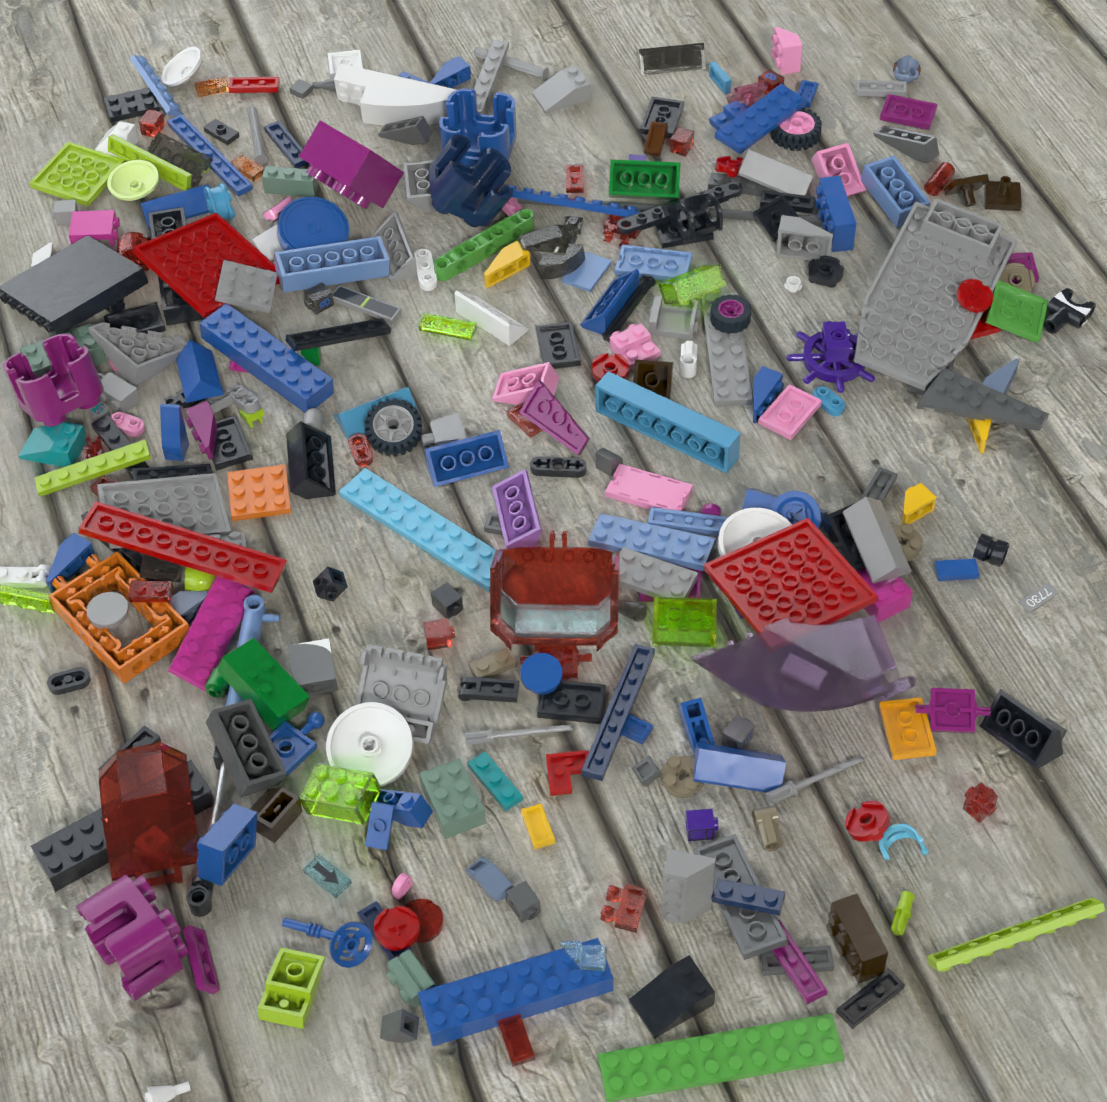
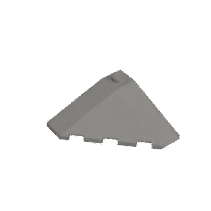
M105 322L88 327L89 333L120 374L133 385L151 379L174 363L177 356L188 343L182 336L174 335V338L163 337V333L149 330L148 334L136 332V328L122 326L121 329L111 328L110 323Z

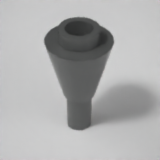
M335 77L322 82H313V89L323 88L336 92Z

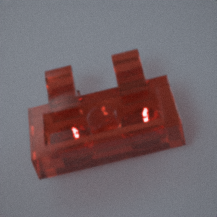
M610 214L603 224V234L605 235L603 242L611 243L614 233L620 235L619 239L622 240L619 246L628 245L630 238L636 239L641 231L638 230L629 235L620 234L617 231V222L623 219V217Z
M626 884L624 889L609 885L606 900L609 902L621 901L619 909L603 905L600 920L605 922L615 921V928L637 933L648 889Z

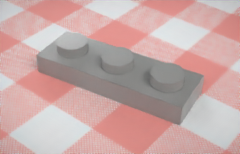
M856 80V96L887 97L888 94L902 97L907 96L906 81Z

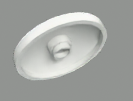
M747 508L735 512L726 519L720 529L718 536L720 556L726 555L792 524L782 515L769 509Z
M376 702L361 703L345 710L332 724L326 741L328 761L334 772L347 784L361 789L380 788L399 778L408 767L414 748L413 735L404 717L394 708Z

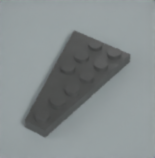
M946 368L941 371L917 403V409L923 410L926 407L934 409V412L938 413L948 411L952 412L955 416L985 421L986 418L996 420L995 423L1003 424V422L1013 423L1016 427L1040 431L1049 416L1047 412Z

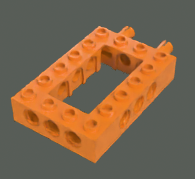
M115 552L103 561L96 554H92L91 556L95 560L90 556L86 560V564L91 569L69 583L62 576L57 577L61 582L55 578L52 581V585L57 590L50 594L49 598L54 611L110 671L125 684L180 647L189 630V625L118 552ZM117 589L153 627L138 639H133L132 643L122 648L120 640L118 638L115 639L109 633L107 627L99 629L88 620L87 606L95 596L101 593L113 592Z

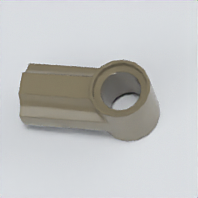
M776 807L753 809V823L755 829L759 831L763 850L768 852L776 851L783 844L778 828L779 820Z

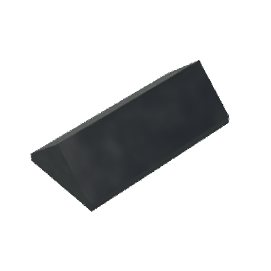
M1000 689L990 706V716H985L979 727L1035 768L1039 769L1063 755L1061 730Z

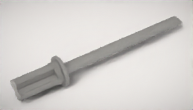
M560 725L492 733V728H489V730L465 732V744L490 743L492 745L493 739L571 731L573 726Z
M858 756L796 784L789 780L785 785L766 793L769 804H774L791 796L796 797L798 789L865 760L862 756Z

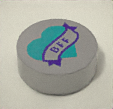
M99 402L89 410L94 420H99L110 414L109 407L104 402Z

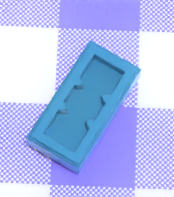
M715 61L711 62L709 77L725 95L731 93V79Z

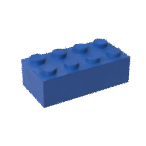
M841 176L819 178V185L816 186L817 199H815V209L819 210L818 216L819 221H822V229L833 234L831 250L832 252L853 250L856 220Z

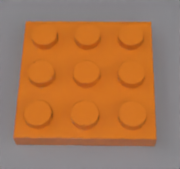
M286 464L227 472L232 521L291 513Z

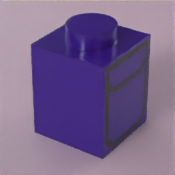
M713 809L686 810L687 841L714 840L715 831L719 830L718 817L713 816Z

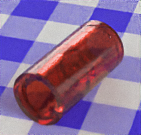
M942 162L924 185L927 194L931 196H938L955 174V168L952 164Z

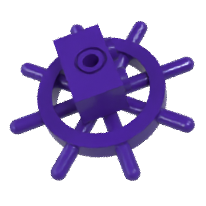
M845 321L823 322L821 332L811 337L802 331L796 333V337L805 342L803 354H788L786 359L788 361H803L805 368L809 372L803 379L805 384H809L815 378H818L825 382L836 383L837 391L843 393L845 390L844 382L854 380L858 376L869 382L875 380L874 375L864 370L865 366L849 361L854 360L855 352L853 350H856L858 332L855 335L851 334L850 329L846 328ZM814 349H816V350L820 351L821 353H811V352H812ZM841 365H843L847 369L841 370Z

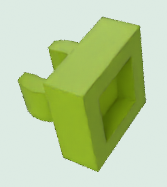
M262 408L250 414L242 410L238 411L240 417L251 428H254L253 421L255 420L260 424L263 423L261 417L265 416Z

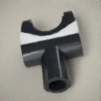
M1070 288L1062 290L1051 299L1047 306V311L1052 313V315L1044 321L1046 331L1050 334L1057 333L1067 323L1077 329L1081 328L1092 316L1096 303L1092 301L1084 304L1074 303L1070 300L1074 291Z

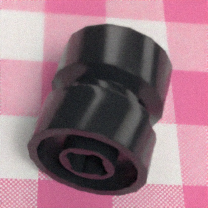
M982 533L976 544L973 558L983 562L989 560V564L1001 567L1010 543L1000 539L994 541L992 536Z

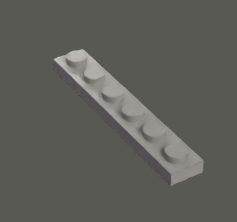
M492 41L474 90L476 91L477 111L480 114H484L508 52V41Z

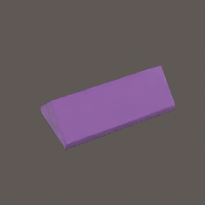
M524 469L492 486L505 546L508 549H535L542 533L528 472Z

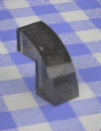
M569 244L564 255L543 254L538 265L541 279L559 278L578 269L586 259L583 245Z

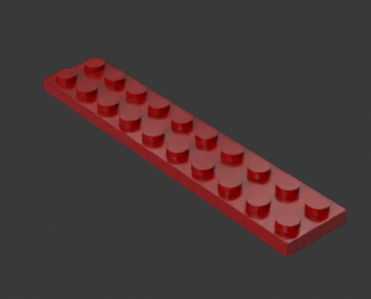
M95 501L79 526V534L269 593L274 591L287 565L286 559Z

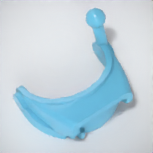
M906 823L891 825L883 833V838L879 840V847L885 860H890L887 853L890 845L902 838H912L919 842L923 855H927L929 852L928 848L925 847L922 836H919L916 830Z

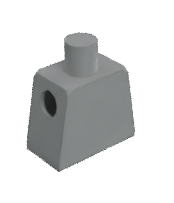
M458 412L431 421L429 423L430 433L421 435L423 446L432 444L438 446L467 438Z

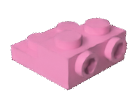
M641 323L638 325L631 324L627 330L622 332L615 331L610 337V349L614 353L626 358L629 370L634 369L635 359L654 360L661 356V351L651 340V334Z

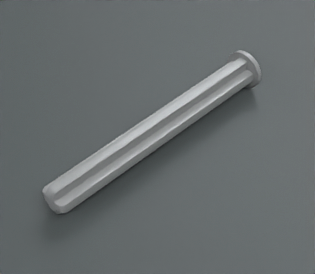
M477 47L474 55L485 60L489 50ZM507 56L502 66L539 77L542 81H545L549 74V69L546 67H537Z
M251 105V107H247L255 152L254 162L261 166L268 162V157L265 155L258 111L254 105Z

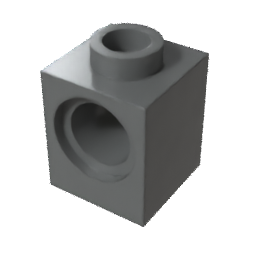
M527 881L506 891L507 903L521 923L534 919L541 912L540 900Z

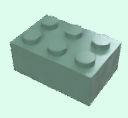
M460 758L419 773L421 789L433 810V815L444 839L486 824L485 809Z

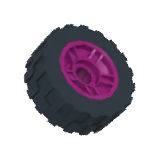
M727 294L716 298L712 302L710 310L712 326L716 330L727 334L744 331L751 322V305L747 300L738 295Z

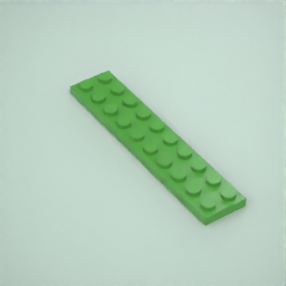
M832 1013L598 1053L606 1102L844 1061V1054Z

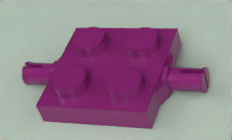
M931 688L929 704H915V714H928L931 732L974 734L977 716H990L991 714L990 707H977L975 689Z

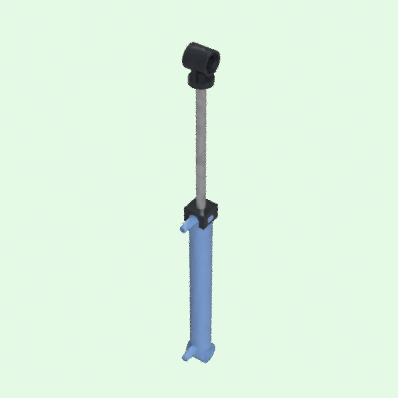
M251 595L244 600L245 610L237 648L252 638L259 642L263 622H279L281 619L280 615L266 614L264 600L259 595ZM230 686L226 706L244 701ZM216 745L213 759L216 770H220L208 831L212 824H216L220 819L229 772ZM198 876L192 878L190 890L186 894V900L191 913L194 916L203 917L212 909L211 899L214 883Z

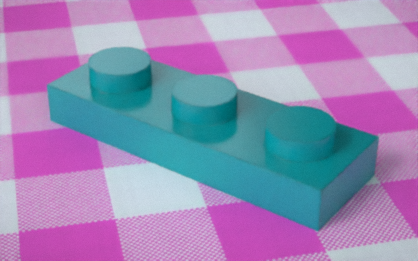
M485 751L467 762L471 772L505 812L523 801V795Z

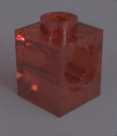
M146 110L139 120L142 135L154 138L159 136L165 127L163 112Z

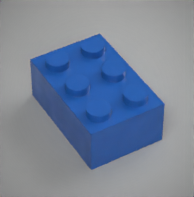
M233 803L227 811L225 810L222 813L221 818L216 824H212L208 833L204 837L202 836L197 843L199 851L196 865L199 878L220 886L227 881L256 846L257 812Z

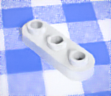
M419 249L414 253L419 286L422 290L431 291L437 287V277L434 272L432 255L427 249Z

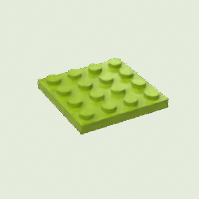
M67 142L29 184L32 189L66 200L76 199V203L89 207L108 186L107 181L111 172L119 165L125 163V159Z

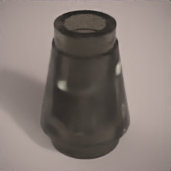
M618 600L615 605V611L638 622L645 619L647 606L643 605L642 602Z

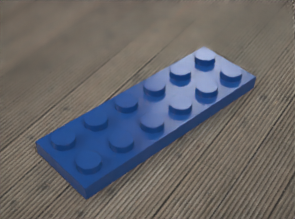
M780 84L716 131L714 138L737 153L742 154L807 104V99Z

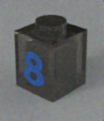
M323 282L304 291V304L308 310L311 309L316 315L334 306L332 291Z

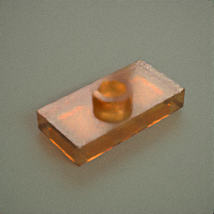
M226 76L194 83L198 97L229 91V83Z
M243 154L230 162L243 176L253 182L263 175L265 169Z

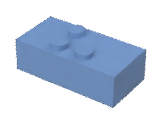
M895 156L864 165L861 177L862 183L896 228L903 226L915 202L930 207V201Z

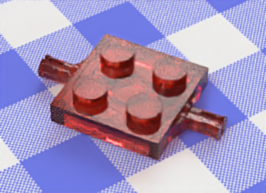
M576 639L534 641L535 650L533 655L536 653H546L554 656L562 667V679L578 678L579 662H592V653L579 654ZM520 656V665H522L523 662L529 656Z

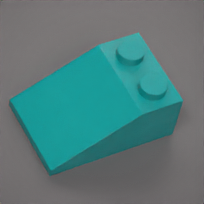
M67 422L52 427L34 428L18 457L19 459L59 467L75 464L87 443L84 428L82 425Z

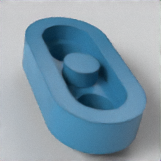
M824 386L814 389L813 396L822 400L820 408L831 416H840L844 413L845 402L838 395Z

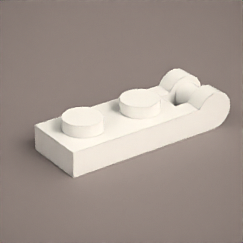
M39 565L38 567H0V588H44L47 586L46 577L49 575L50 567L47 565Z

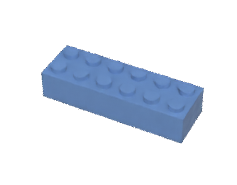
M378 236L275 252V270L284 293L389 276V258L381 237Z

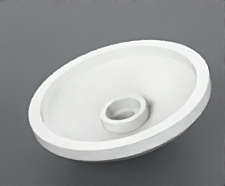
M190 47L178 53L163 70L162 82L168 87H176L192 80L201 66L202 52L197 47Z

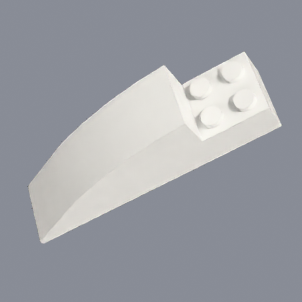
M341 63L334 78L338 100L359 105L363 123L383 126L388 123L424 116L428 124L439 123L440 117H447L446 102L448 96L456 91V89Z

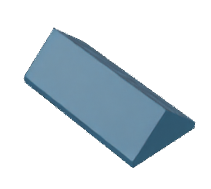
M409 387L398 389L334 414V419L349 442L366 436L365 419L368 417L369 410L372 411L374 405L378 406V402L383 401L385 403L386 399L390 398V401H393V398H398L399 402L403 399L406 401V404L409 402L413 408H416Z

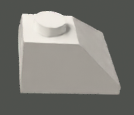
M119 121L107 131L95 150L118 157L108 152V136L114 134L136 145L138 136L135 124Z

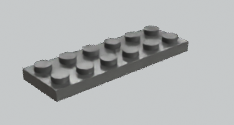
M736 834L694 848V854L716 859L714 888L718 878L761 887ZM718 903L744 960L788 945L787 937L776 915Z

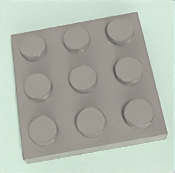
M224 260L215 301L270 313L277 273Z

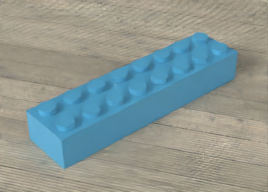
M607 372L596 384V412L725 473H728L739 459L741 433L735 429L729 428L718 421H714L703 416L701 413L690 410L683 405L677 404L668 398L662 397L651 390H647L610 372Z

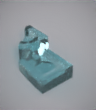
M580 941L560 942L563 950L581 970L605 971L607 948L605 945H582Z

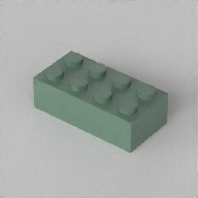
M90 323L64 333L72 335L76 339L79 348L83 346L88 348L95 366L106 362L104 351L88 331V327H91ZM44 340L19 348L20 353L27 357L35 378L51 370V365L42 346Z

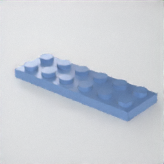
M600 513L588 539V546L618 553L624 547L677 566L705 571L704 564L708 563L716 538Z

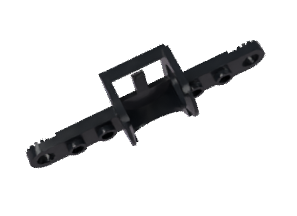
M729 182L620 219L617 222V231L620 234L629 235L635 231H642L669 221L686 241H692L694 238L722 230L723 213L720 203L741 196L743 187L738 182ZM709 207H715L717 214L716 221L712 218L709 212ZM701 216L709 227L695 231V229L702 227L695 219ZM684 221H687V222H688V224H689L688 230L685 229V227L683 226L682 222H684Z

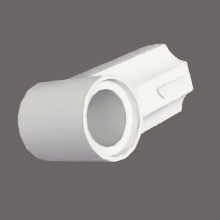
M686 341L684 344H681L680 375L684 378H692L697 372L698 346L693 341Z

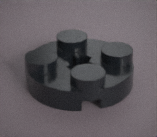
M820 256V259L815 260L814 258L808 264L807 275L810 283L833 288L843 278L844 266L835 257Z

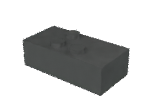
M252 699L212 710L206 720V724L240 797L280 785L287 773Z

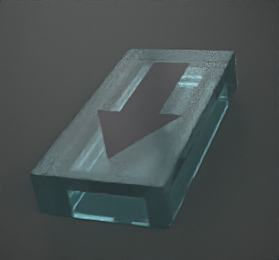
M320 854L303 868L307 876L335 899L352 884L350 878Z

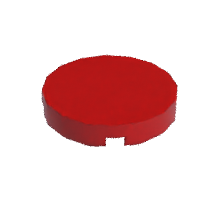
M967 279L959 285L956 291V298L959 304L970 312H985L993 302L991 289L983 285V282L980 280Z
M404 906L387 908L377 916L374 922V934L378 943L384 948L393 951L404 950L417 941L420 934V922L416 913L410 908Z

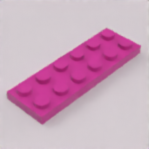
M216 576L168 672L205 691V685L213 669L219 665L244 615V600L248 596L253 595L255 591L243 584Z

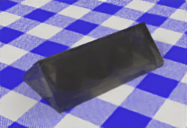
M704 43L639 49L636 52L641 75L706 69Z

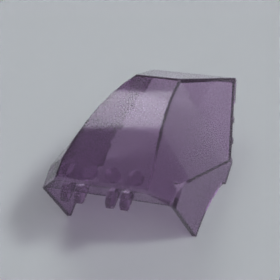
M876 614L863 619L860 617L850 621L833 622L829 625L801 624L792 622L787 617L765 626V631L755 636L750 632L745 634V640L734 644L731 640L726 642L727 646L717 650L711 648L691 657L693 662L758 704L781 710L817 712L851 707L876 698L879 701H883L898 693L908 691L915 687L916 679L911 675L900 678L896 663Z

